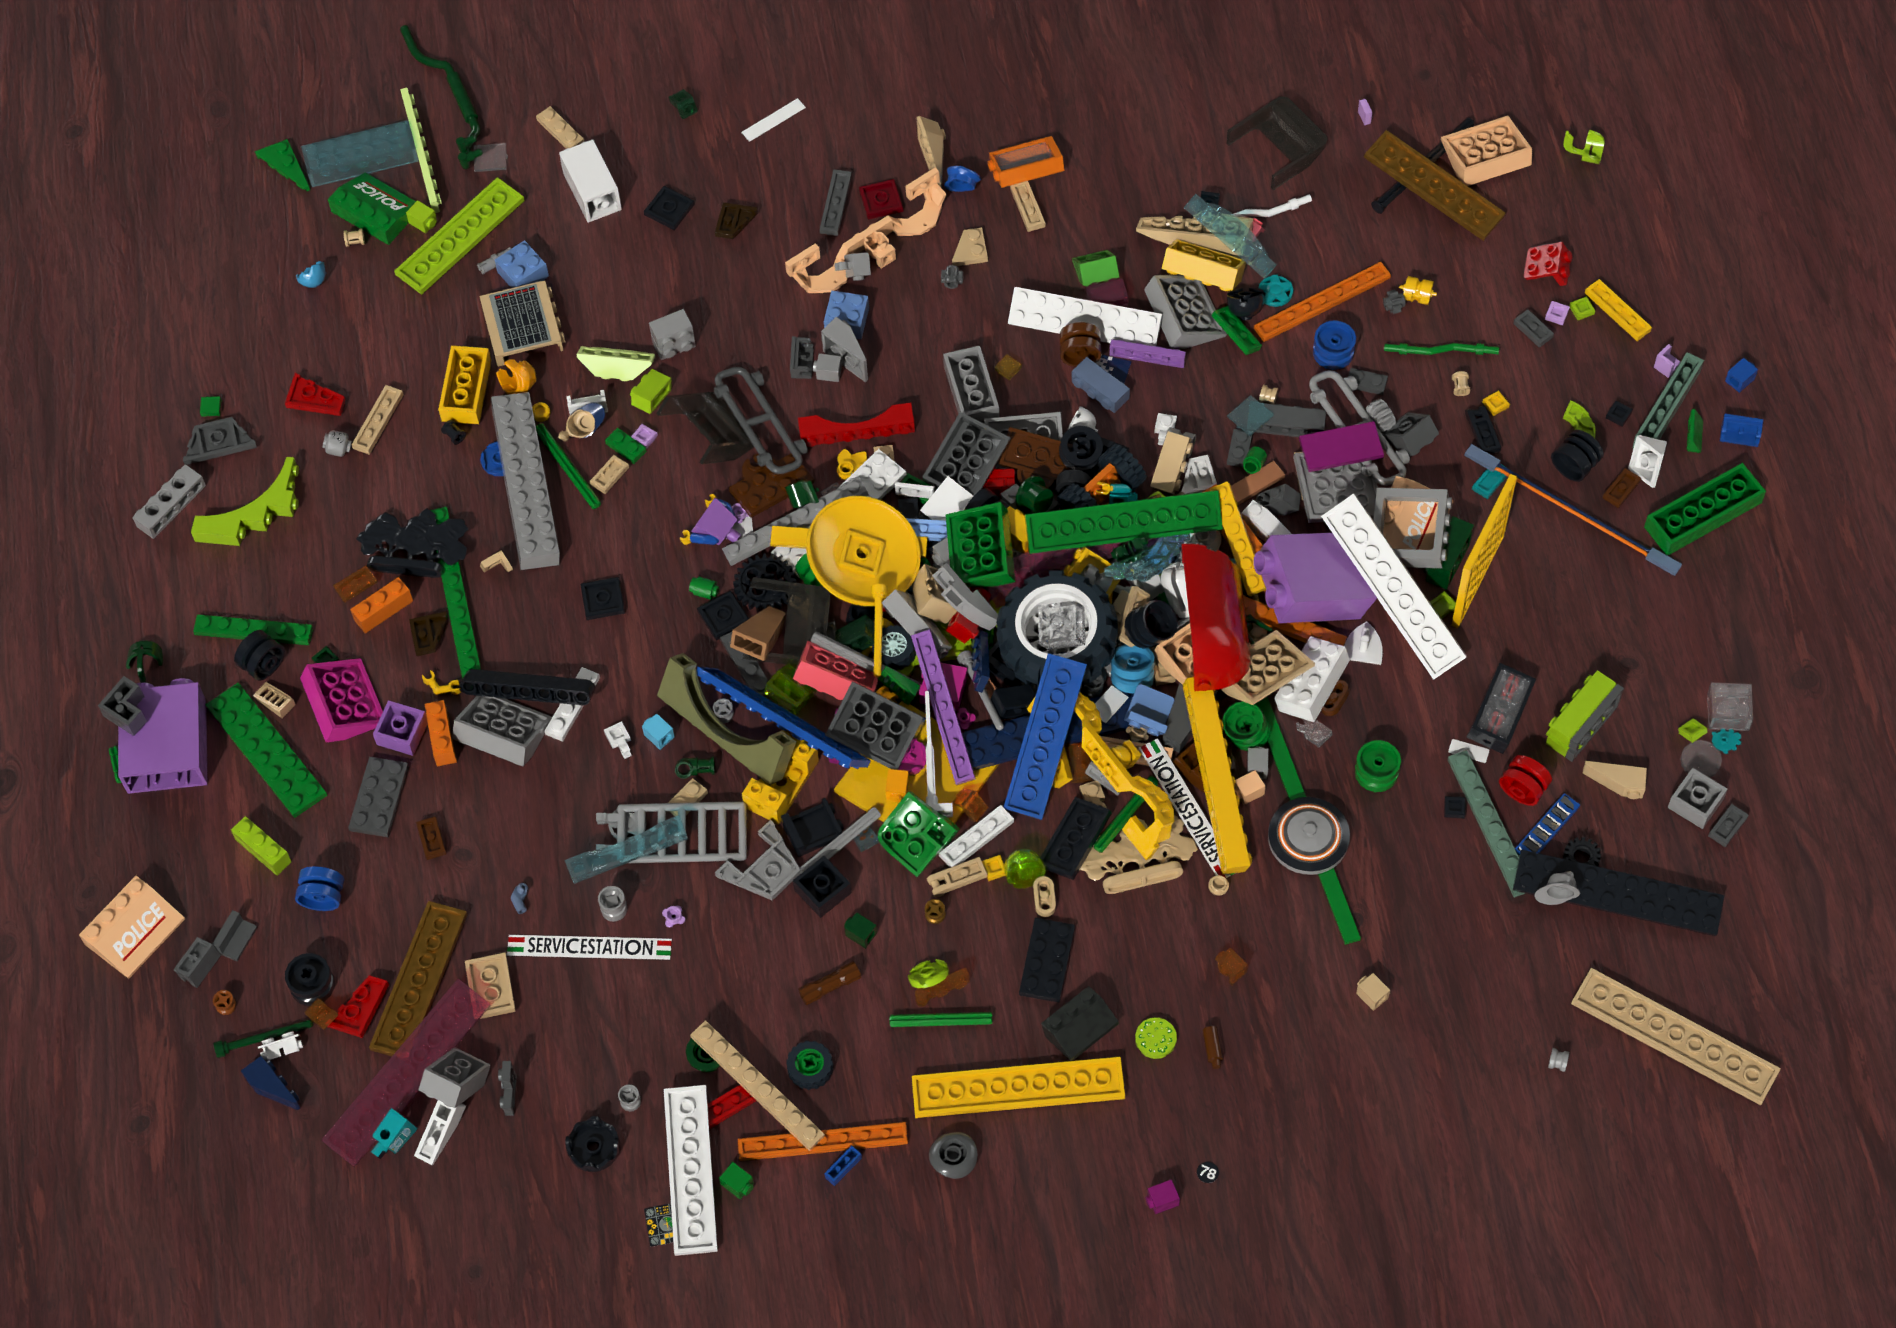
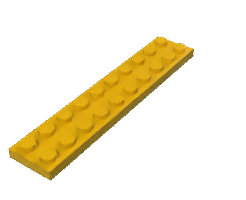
M1121 1057L912 1076L915 1118L1125 1099Z

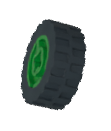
M805 1041L804 1043H799L796 1047L794 1046L788 1054L786 1064L789 1078L799 1088H806L807 1090L818 1089L830 1080V1076L833 1073V1060L828 1048H825L823 1044H819L817 1041Z

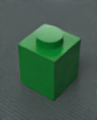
M734 1162L719 1177L721 1185L740 1200L744 1195H749L753 1190V1177Z

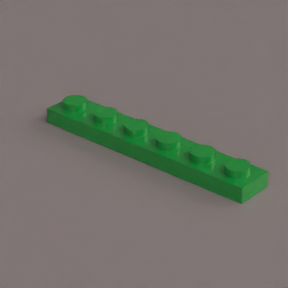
M197 614L193 633L198 636L244 640L253 631L262 630L279 643L309 646L313 627L309 624Z

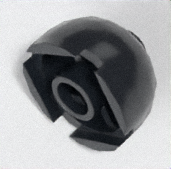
M1243 288L1229 291L1227 293V305L1230 312L1237 317H1241V320L1252 319V316L1257 315L1264 306L1263 290L1249 288V291H1243Z

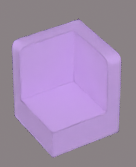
M1670 344L1657 355L1654 368L1667 378L1674 374L1680 364V361L1670 354L1672 348Z

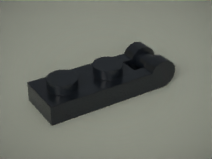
M1480 406L1476 410H1465L1466 419L1469 421L1478 447L1488 454L1500 452L1501 445L1486 407Z

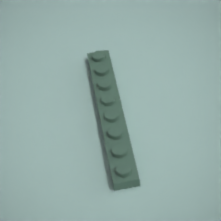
M1468 751L1448 756V762L1513 897L1525 894L1513 891L1519 857Z

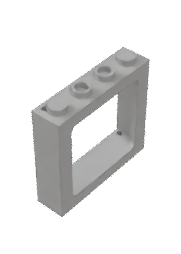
M1377 488L1373 521L1382 534L1387 501L1438 502L1433 549L1393 550L1405 567L1442 568L1443 561L1447 559V550L1444 549V546L1448 544L1449 533L1446 532V528L1450 526L1451 521L1448 509H1452V497H1449L1448 490Z

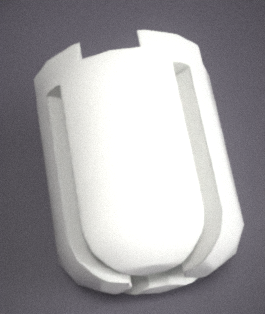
M1181 561V563L1176 562L1166 567L1161 574L1160 582L1169 605L1178 614L1179 618L1189 617L1184 565Z

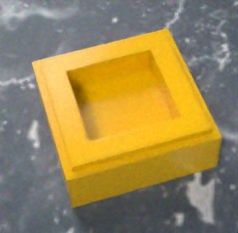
M1499 390L1484 398L1482 402L1493 416L1506 410L1510 405Z
M1001 855L982 861L988 881L1007 875Z

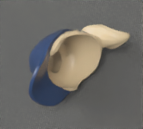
M589 403L575 410L568 417L566 431L562 430L558 438L566 442L571 437H589L603 422L606 414L605 408L599 403Z

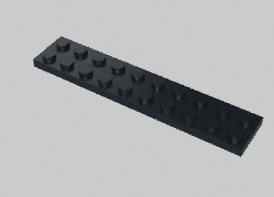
M1522 849L1520 851L1513 891L1535 895L1537 890L1547 885L1552 874L1571 871L1574 874L1576 888L1580 891V895L1566 901V903L1707 935L1717 936L1725 895Z

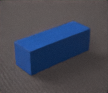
M851 1146L824 1173L825 1178L835 1186L862 1159L861 1153Z

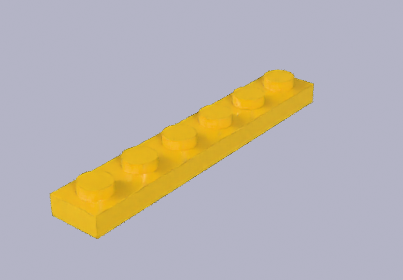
M1227 481L1210 488V491L1218 490L1222 525L1239 568L1247 595L1252 596L1266 590L1262 575H1258L1255 572L1253 564L1255 553L1231 485Z

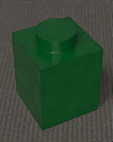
M857 912L853 917H849L844 924L845 936L865 949L877 934V925Z

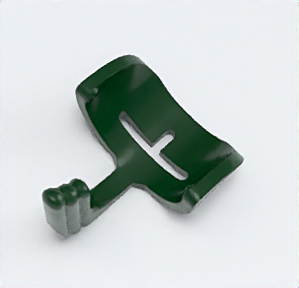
M152 641L136 642L130 646L128 651L126 668L130 669L131 659L138 656L137 672L140 683H146L143 668L144 655L152 656L157 660L159 666L163 665L162 649L157 643Z

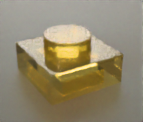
M1006 354L995 366V371L1010 380L1022 368V364Z

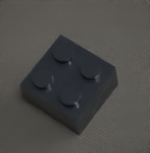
M822 856L793 879L795 892L820 918L852 893L850 882L825 856Z

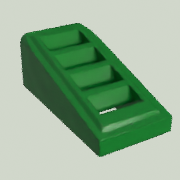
M885 666L881 676L878 677L879 681L888 687L890 691L897 694L899 699L907 705L911 703L920 687L919 684L888 666Z

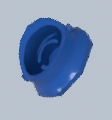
M951 166L947 168L948 180L944 186L945 189L954 192L972 191L981 180V177L976 172L963 166Z

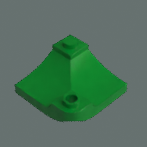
M908 791L880 827L878 840L888 853L912 874L919 877L942 849L949 844L960 828L949 818L943 816L922 801L913 792ZM887 832H891V839L887 837Z

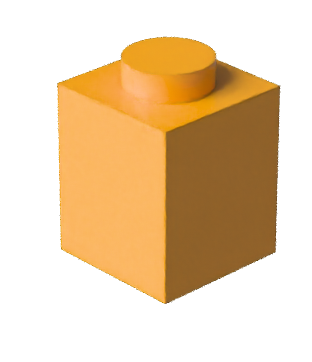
M888 769L886 800L900 802L907 794L909 784L908 771Z

